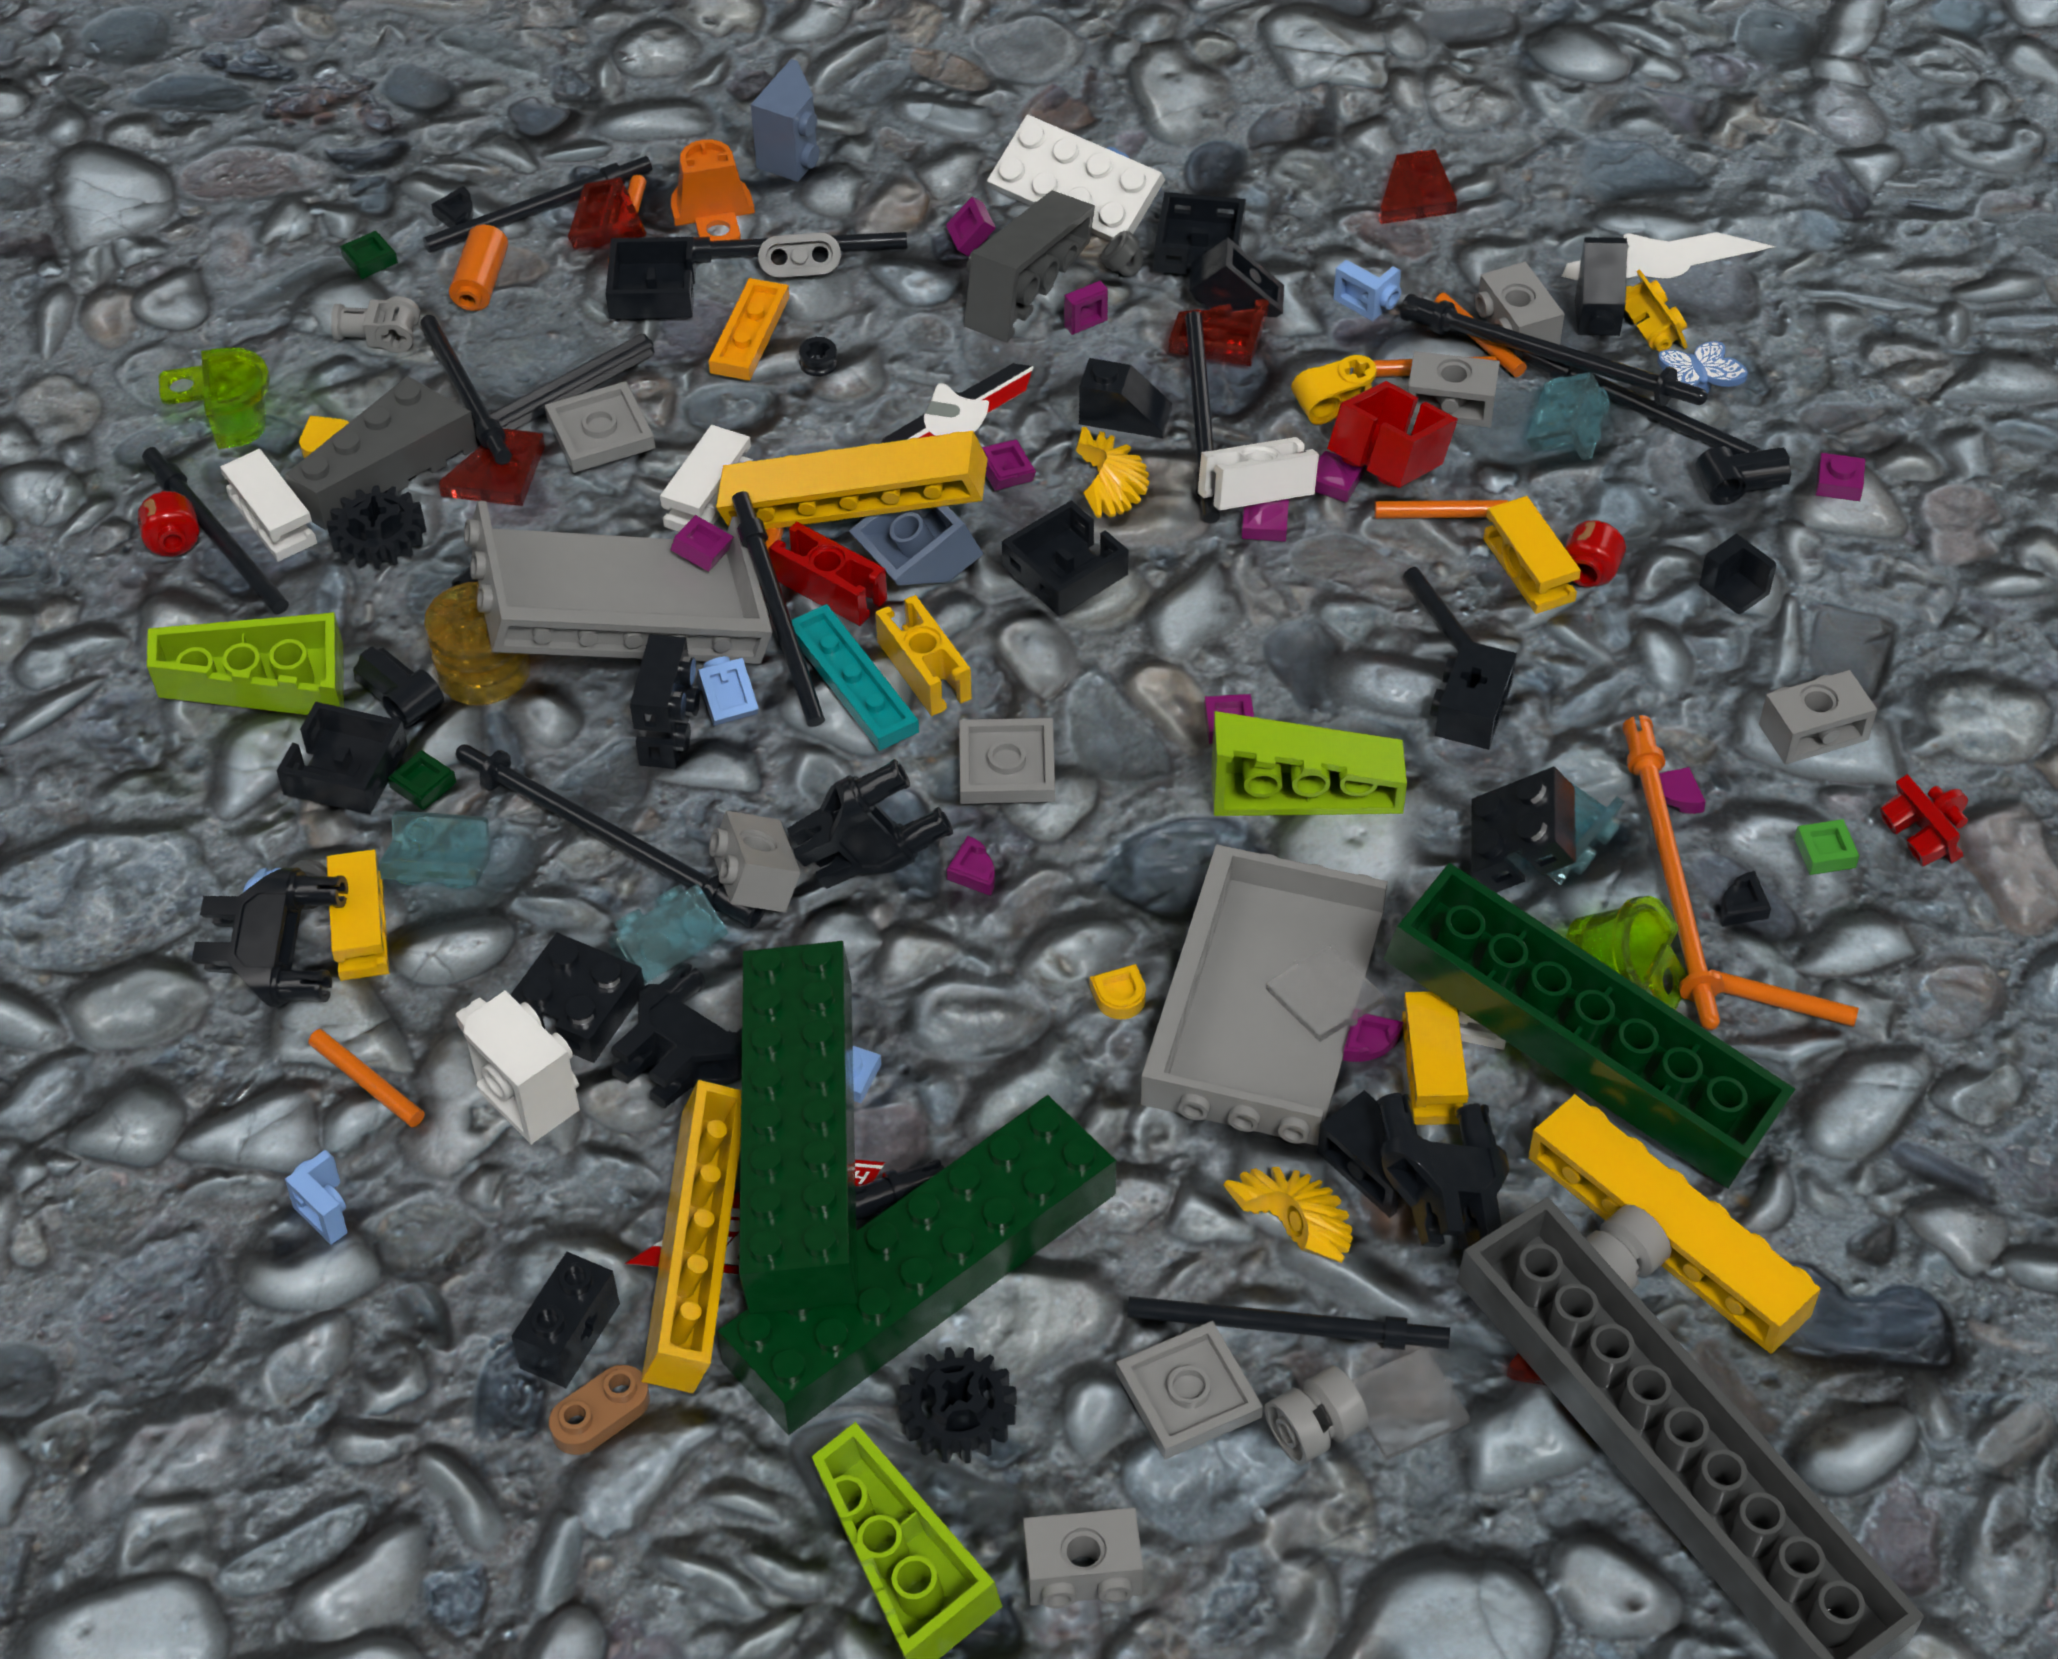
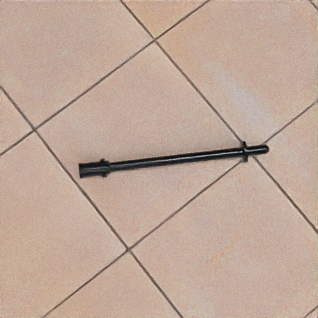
M1408 294L1402 303L1417 308V311L1401 308V319L1431 327L1432 331L1436 334L1445 335L1451 330L1459 331L1653 391L1655 403L1660 406L1667 405L1671 398L1695 405H1702L1708 399V394L1703 388L1678 381L1677 370L1673 367H1666L1660 375L1458 314L1455 305L1445 300L1437 303L1417 297L1414 294Z
M467 744L460 745L456 749V758L480 772V785L488 791L496 789L500 784L701 894L703 906L712 912L720 910L744 923L748 928H754L764 916L766 909L730 904L724 884L719 881V874L713 877L704 875L510 768L511 756L507 752L497 750L493 755L488 756Z

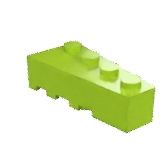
M334 612L148 628L147 669L158 698L303 715L309 714L315 702L344 708L343 641Z
M1214 711L1211 770L1214 816L1404 813L1407 778L1403 740Z
M856 1422L811 1456L821 1482L904 1659H940L1003 1607L994 1580Z

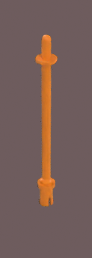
M1639 715L1642 730L1637 731L1633 716L1627 719L1622 726L1629 750L1626 762L1629 771L1636 776H1640L1688 972V976L1679 983V992L1683 999L1695 1002L1701 1026L1706 1030H1714L1720 1023L1715 997L1723 991L1724 981L1720 974L1708 971L1659 775V771L1662 770L1666 762L1663 750L1656 744L1651 718Z

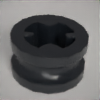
M812 337L800 345V367L806 374L821 377L830 374L837 367V348L830 339Z

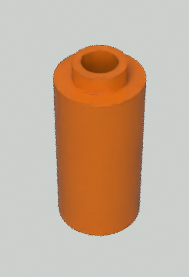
M482 224L474 226L469 231L449 288V295L457 306L465 310L479 311L486 308L490 302L508 249L506 235L494 226Z

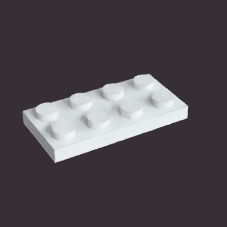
M1027 114L989 176L987 183L991 189L1029 206L1039 201L1051 190L1093 204L1095 209L1091 233L1111 241L1122 231L1127 230L1134 234L1162 187L1165 178L1162 172Z

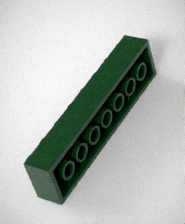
M1451 863L1447 864L1398 924L1383 960L1728 1189L1795 1091L1794 1087Z
M843 941L743 951L739 1276L749 1314L858 1303L852 982Z
M1046 1095L856 1231L858 1303L749 1314L747 1309L717 1330L723 1364L789 1436L1116 1194V1159L1049 1095Z

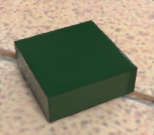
M377 231L368 233L340 246L342 257L361 279L398 263L396 252Z
M423 750L416 753L388 777L392 790L422 810H425L457 782L453 770Z

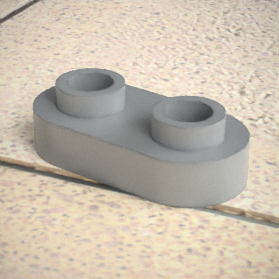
M826 233L779 235L770 237L763 242L759 249L758 259L762 270L774 278L827 275L837 268L841 259V250L838 242ZM817 247L825 248L828 251L827 260L824 262L815 261L812 257L814 249ZM782 250L787 254V261L783 265H775L772 262L771 256L774 251Z

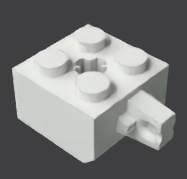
M505 990L489 1002H485L479 997L472 1001L469 1006L462 1008L456 1013L458 1026L467 1040L477 1080V1090L530 1144L536 1142L580 1110L576 1094V1088L579 1087V1083L570 1064L573 1053L560 1034L555 1032L550 1035L542 1027L537 1013L528 1003L523 1002L519 1004Z

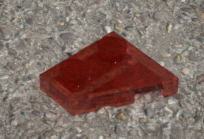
M1435 149L1396 155L1380 207V224L1456 213L1458 200Z
M621 177L584 184L568 234V239L574 250L586 247H600L611 243V238L646 237L647 232Z
M1255 300V308L1233 312L1230 304L1215 306L1209 310L1195 309L1178 312L1169 338V353L1188 356L1185 316L1189 312L1197 311L1202 314L1206 359L1251 367L1268 315L1269 300Z
M503 429L506 435L505 443L512 454L511 460L504 465L497 464L490 450L481 445L440 480L441 497L523 506L545 448L543 433Z

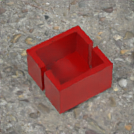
M1384 381L1341 403L1327 449L1341 456V459L1351 466L1363 467L1367 465V471L1376 475L1380 482L1388 486L1400 488L1444 463L1458 418L1428 402H1424L1420 406L1412 433L1409 435L1407 431L1418 397L1388 381Z

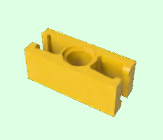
M1524 496L1487 508L1486 517L1489 522H1493L1494 526L1491 525L1485 528L1483 540L1534 613L1538 614L1575 602L1577 591L1573 585L1568 583L1578 580L1581 570L1529 497Z
M916 595L904 599L906 624L902 625V630L891 619L895 617V613L890 606L875 611L878 644L931 716L941 713L947 708L946 702L942 699L941 679L946 680L956 691V697L960 704L972 699L971 668Z
M376 850L327 856V875L330 877L344 876L348 882V894L338 893V896H345L347 898L345 906L342 908L329 906L331 948L334 961L338 962L340 981L390 974L384 884L382 873L378 871Z
M1431 991L1405 992V1011L1402 1012L1401 1021L1404 1022L1402 1034L1415 1125L1459 1124L1456 1118V1110L1463 1107V1103L1468 1102L1469 1094L1458 1009Z

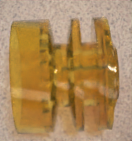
M467 582L450 587L434 598L426 610L424 627L428 637V645L432 652L431 658L435 676L441 690L455 701L468 705H489L509 698L523 687L530 676L531 657L530 654L492 652L485 613L479 612L477 608L479 583Z

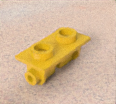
M1640 269L1637 270L1640 283L1635 286H1626L1624 311L1634 325L1647 318L1636 326L1652 350H1657L1658 352L1668 350L1676 340L1686 349L1688 346L1682 331L1687 328V324L1676 306L1670 309L1666 306L1665 303L1668 301V298L1656 279L1649 282Z

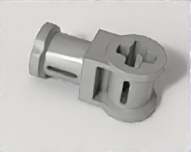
M401 296L391 297L387 300L370 299L368 308H346L344 304H334L331 313L332 336L334 340H344L345 337L366 338L368 347L384 348L396 353L405 352L413 344L414 335L412 328L419 321L420 309L414 301ZM396 308H399L398 314L395 313ZM398 335L401 336L399 341H397Z

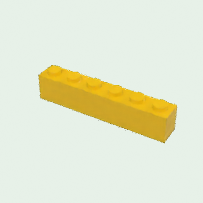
M966 431L723 465L716 509L729 527L732 517H738L732 496L738 492H748L756 516L763 521L767 530L770 528L790 527L795 522L805 525L983 501L987 456L974 431Z
M698 1080L682 1111L641 1382L694 1393L711 1364L741 1147V1090Z
M1574 1094L1533 1130L1528 1156L1529 1160L1605 1221L1626 1204L1635 1205L1650 1214L1664 1229L1671 1245L1670 1258L1661 1266L1767 1352L1772 1354L1812 1316L1821 1288L1813 1282L1806 1271L1800 1267L1792 1266L1774 1252L1763 1237L1750 1233L1736 1222L1721 1204L1703 1196L1688 1183L1687 1179L1679 1171L1668 1168L1651 1155L1641 1141L1627 1136L1613 1125L1599 1108L1592 1105L1589 1106Z

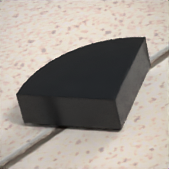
M464 186L431 204L433 215L449 228L473 218L474 210L471 195Z
M1755 871L1737 877L1734 880V884L1725 892L1719 911L1722 927L1769 919L1771 906Z

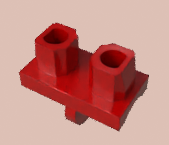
M1908 774L1897 780L1898 794L1880 807L1881 817L1895 834L1900 833L1915 822L1922 829L1906 840L1908 849L1919 864L1923 867L1943 856L1953 864L1964 857L1962 850L1957 846L1960 834L1952 826L1953 824L1957 829H1960L1968 822V819L1962 813L1968 804V798L1961 789H1952L1944 792L1939 786H1934L1927 794L1931 798L1930 800Z

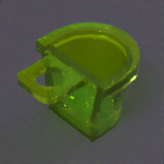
M242 348L201 351V366L166 370L160 373L159 396L163 404L170 405L204 400L206 417L209 420L218 449L250 444L265 431V394L269 388L270 375L264 359L255 352ZM180 379H189L194 382L190 389L183 392H175L169 389L173 382Z
M1637 896L1628 899L1621 908L1574 919L1568 928L1567 940L1645 991L1649 987L1653 996L1676 1010L1682 999L1679 992V983L1687 977V974L1670 946L1679 927L1670 911L1659 899L1651 896ZM1667 967L1673 976V988L1669 995L1663 986V975Z

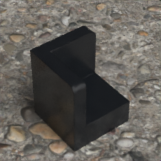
M1736 533L1705 555L1699 586L1736 614H1742L1770 594L1776 563Z

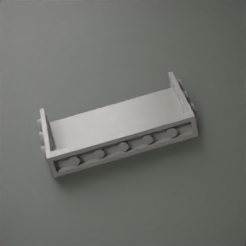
M477 501L473 519H467L465 522L464 543L466 547L472 548L471 577L472 579H478L479 583L477 608L479 612L485 613L492 652L643 659L649 634L685 637L689 657H694L696 661L707 662L714 658L727 656L730 658V661L743 658L744 663L761 664L772 635V628L769 621L770 612L766 600L763 599L761 585L749 549L743 547L737 531V527L740 524L738 517H732L727 533L734 536L730 549L709 572L671 551L674 539L493 529L487 501Z
M1216 844L1141 1076V1105L1182 1114L1191 1120L1213 1121L1230 1125L1243 1132L1256 1131L1281 1137L1291 1143H1308L1318 1146L1320 1124L1327 1119L1343 1061L1344 1047L1354 1012L1357 1011L1382 921L1388 881L1375 879L1364 874H1352L1333 870L1318 864H1305L1278 858L1271 854H1259Z

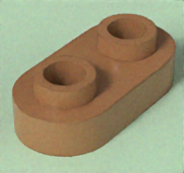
M629 1365L613 1366L560 1401L553 1408L549 1417V1428L556 1447L564 1453L571 1455L586 1454L642 1416L650 1402L648 1383L641 1382L642 1372ZM621 1385L629 1386V1388L622 1393H615L612 1391L615 1387ZM574 1416L585 1417L578 1424L568 1423V1420Z

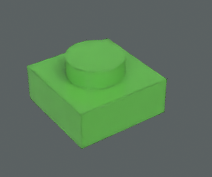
M1844 819L1797 826L1794 839L1809 875L1856 868L1859 854Z

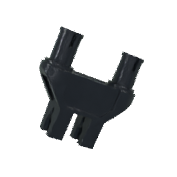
M896 759L860 778L849 775L837 781L830 787L818 810L787 828L789 837L798 846L810 839L806 844L793 849L795 858L804 867L815 862L821 868L832 862L829 866L816 871L818 881L826 889L859 874L891 873L915 862V858L918 856L917 852L946 836L952 835L953 829L948 817L942 812L940 807L903 826L901 823L897 824L895 821H892L878 806L877 803L910 787L909 778L902 765Z
M286 867L266 875L239 896H203L200 915L204 918H213L212 923L215 926L233 927L231 942H195L191 961L196 964H205L204 969L208 972L238 974L248 987L269 1007H281L288 1000L327 1002L331 992L324 991L322 988H332V977L329 971L291 970L302 909L305 905L342 908L345 906L347 898L345 896H338V893L348 894L347 879L344 876H307L300 868Z
M688 963L681 965L674 974L660 984H648L638 991V1024L612 1047V1054L620 1059L612 1067V1075L626 1084L630 1083L653 1064H656L650 1071V1079L658 1083V1085L650 1090V1099L663 1108L668 1107L689 1089L694 1088L698 1080L724 1085L742 1078V1028L737 1032L727 1031L684 1004L695 993L705 988L706 984L703 974L696 967L692 970V965Z
M1391 1093L1380 1097L1377 1100V1107L1380 1110L1385 1143L1382 1144L1380 1150L1382 1167L1391 1185L1412 1209L1421 1246L1438 1248L1445 1244L1443 1235L1457 1236L1460 1250H1465L1501 1227L1497 1194L1508 1176L1510 1167L1506 1151L1496 1145L1489 1117V1106L1485 1104L1480 1106L1479 1103H1474L1456 1110V1118L1459 1121L1463 1145L1431 1142L1418 1136L1410 1104V1095L1403 1094L1401 1096V1093Z

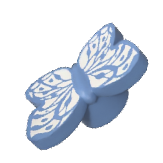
M1718 341L1703 343L1696 348L1693 354L1690 353L1689 355L1679 350L1660 351L1657 359L1659 366L1663 370L1666 367H1673L1677 370L1678 381L1703 388L1707 393L1711 390L1712 384L1721 387L1738 386L1747 380L1748 370L1739 361L1731 357L1724 358L1725 345L1723 342Z

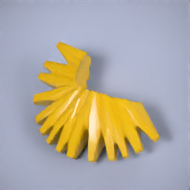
M1082 427L1076 452L1082 455L1087 463L1091 462L1093 467L1097 466L1099 473L1083 493L1097 518H1101L1102 512L1109 517L1116 516V513L1122 515L1124 511L1128 512L1131 510L1132 506L1130 503H1140L1141 498L1138 495H1145L1147 492L1149 480L1146 478H1148L1149 472L1145 471L1147 468L1146 464L1141 463L1142 458L1138 455H1127L1132 448L1128 444L1113 448L1115 436L1110 435L1106 439L1105 432L1100 431L1097 439L1094 440L1088 428Z
M1272 1167L1271 1178L1259 1169L1254 1168L1251 1169L1250 1173L1245 1171L1240 1173L1239 1177L1242 1183L1229 1179L1224 1182V1187L1243 1211H1251L1255 1214H1259L1260 1211L1264 1214L1270 1211L1273 1215L1278 1216L1279 1220L1283 1223V1227L1286 1228L1287 1234L1291 1236L1294 1242H1297L1302 1251L1340 1263L1344 1261L1345 1256L1342 1253L1349 1252L1350 1243L1353 1239L1351 1235L1352 1226L1343 1222L1348 1219L1349 1214L1348 1211L1335 1208L1341 1204L1342 1200L1338 1195H1331L1333 1190L1330 1187L1320 1188L1322 1185L1320 1179L1310 1183L1312 1175L1307 1173L1300 1178V1171L1294 1169L1287 1182L1280 1167Z

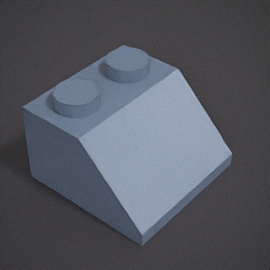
M790 59L751 103L756 167L799 182L804 174L816 165L820 149L816 142L815 128L817 125V115L814 113L813 94L799 62Z
M948 506L867 516L849 530L851 535L880 566L885 568L886 573L897 585L950 582L984 554L965 523Z

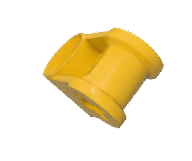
M1351 355L1330 364L1302 371L1293 380L1291 390L1311 423L1316 425L1326 424L1337 418L1342 402L1372 388L1371 385L1376 377L1377 368L1371 358L1364 355Z

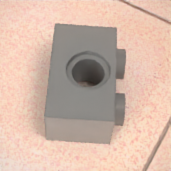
M1526 261L1480 275L1479 291L1475 295V306L1482 318H1486L1491 324L1560 344L1565 314ZM1508 347L1518 357L1523 356V351Z
M1414 351L1408 392L1418 397L1412 418L1416 419L1421 404L1428 402L1458 418L1457 424L1491 428L1500 361Z
M1851 670L1834 675H1823L1813 681L1792 687H1782L1766 694L1759 726L1786 765L1868 741L1877 708Z
M726 811L720 828H715L711 834L709 853L715 859L719 870V881L724 884L730 904L786 913L801 871L780 819Z
M1135 1508L1023 1518L1024 1551L1030 1606L1044 1605L1048 1608L1058 1609L1071 1606L1076 1601L1100 1599L1106 1603H1119L1130 1599L1132 1596L1143 1595V1562ZM1078 1557H1089L1095 1560L1096 1563L1088 1567H1080L1074 1565L1071 1561Z

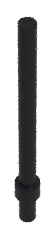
M647 156L622 165L613 163L602 167L598 174L423 237L425 247L430 253L466 240L469 231L474 226L485 224L498 228L605 188L611 191L625 185V181L631 179L632 176L651 172V162Z
M907 232L830 235L838 242L841 251L907 248ZM694 237L696 261L711 262V257L758 255L761 245L768 238L710 241V237ZM817 247L813 253L828 251L823 247ZM782 250L773 252V254H786Z
M1192 311L1186 314L1185 322L1198 472L1194 476L1196 494L1201 497L1203 521L1215 523L1220 519V512L1213 506L1214 494L1209 498H1203L1198 494L1201 452L1213 451L1214 444L1202 314Z
M433 315L424 316L420 324L465 407L471 411L472 419L476 425L475 434L484 448L490 450L497 464H507L511 460L512 454L505 443L506 435L500 423L496 419L491 418L436 317Z
M1524 352L1523 361L1549 372L1550 378L1565 385L1569 384V382L1574 383L1713 447H1727L1732 451L1733 455L1760 451V448L1672 408L1657 405L1654 400L1594 373Z
M147 448L143 452L142 458L155 473V480L164 491H174L184 495L194 506L199 526L273 613L281 614L285 612L289 606L288 601L187 485L186 475L176 464L169 463L157 448Z
M745 491L738 492L732 496V501L740 522L737 531L743 547L749 549L806 723L809 727L819 726L824 723L825 718L765 543L768 540V535L764 523L761 519L757 518L749 493Z
M1129 1296L1127 1317L1200 1325L1213 1321L1215 1326L1382 1342L1384 1343L1383 1348L1405 1350V1345L1449 1349L1450 1327L1407 1323L1408 1318L1386 1316L1385 1321L1135 1296Z

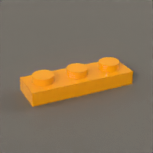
M753 278L748 279L708 361L711 374L751 380L790 298L789 285Z

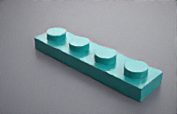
M827 604L792 619L802 652L878 751L919 733V720Z

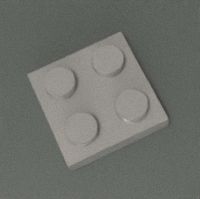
M626 381L545 405L546 417L573 473L656 449L654 435Z
M1053 718L959 720L960 804L1055 802Z
M1213 1321L1116 1362V1374L1164 1460L1262 1418L1263 1406Z

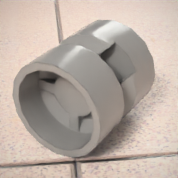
M1624 1205L1601 1224L1600 1231L1595 1230L1586 1237V1240L1631 1290L1640 1284L1638 1277L1645 1278L1652 1274L1670 1258L1672 1251L1670 1241L1664 1229L1650 1214L1635 1205Z
M1333 1365L1303 1382V1391L1293 1387L1265 1404V1415L1273 1436L1285 1454L1300 1466L1329 1450L1331 1440L1341 1443L1368 1427L1369 1423L1366 1406L1357 1388L1340 1368Z

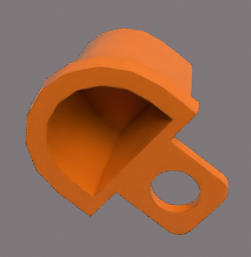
M702 139L690 143L680 153L678 186L671 195V210L675 226L695 223L699 237H710V241L741 239L736 216L753 214L755 209L749 189L740 180L734 156L729 146L721 141ZM715 225H724L730 229L728 233L722 236H713L707 232L710 227Z

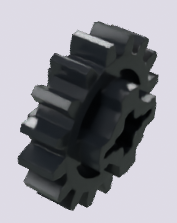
M378 485L374 486L372 493L365 494L361 489L356 490L357 498L354 500L346 497L341 498L342 509L332 508L330 511L332 520L327 521V529L333 551L340 552L341 559L344 562L355 558L358 568H362L367 561L373 562L375 569H380L384 560H389L391 564L397 565L398 555L403 554L404 556L411 557L413 555L411 545L419 546L423 544L422 533H425L427 530L420 502H413L412 495L409 492L398 496L397 487L394 486L386 493H381Z
M951 1347L945 1348V1359L937 1361L931 1354L925 1355V1370L922 1371L911 1367L908 1370L909 1384L901 1385L899 1389L900 1403H902L899 1405L900 1423L906 1424V1438L908 1441L911 1442L921 1438V1453L925 1456L930 1454L935 1448L940 1449L943 1463H948L953 1453H961L965 1464L971 1463L972 1451L975 1449H979L987 1457L992 1455L991 1440L994 1439L1005 1443L1008 1440L1007 1425L1016 1424V1407L1014 1405L1017 1404V1391L1015 1386H1009V1371L1007 1368L994 1372V1356L989 1354L981 1362L976 1361L974 1348L971 1347L967 1348L963 1358L955 1357ZM986 1390L994 1400L993 1409L988 1407V1399L984 1398ZM923 1401L928 1402V1410L932 1414L929 1420L922 1410Z

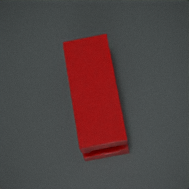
M795 522L789 528L791 551L785 549L786 543L779 539L769 547V555L779 583L821 606L827 604L834 613L858 626H861L870 616L866 597L873 599V604L879 607L887 600L885 568L799 522Z

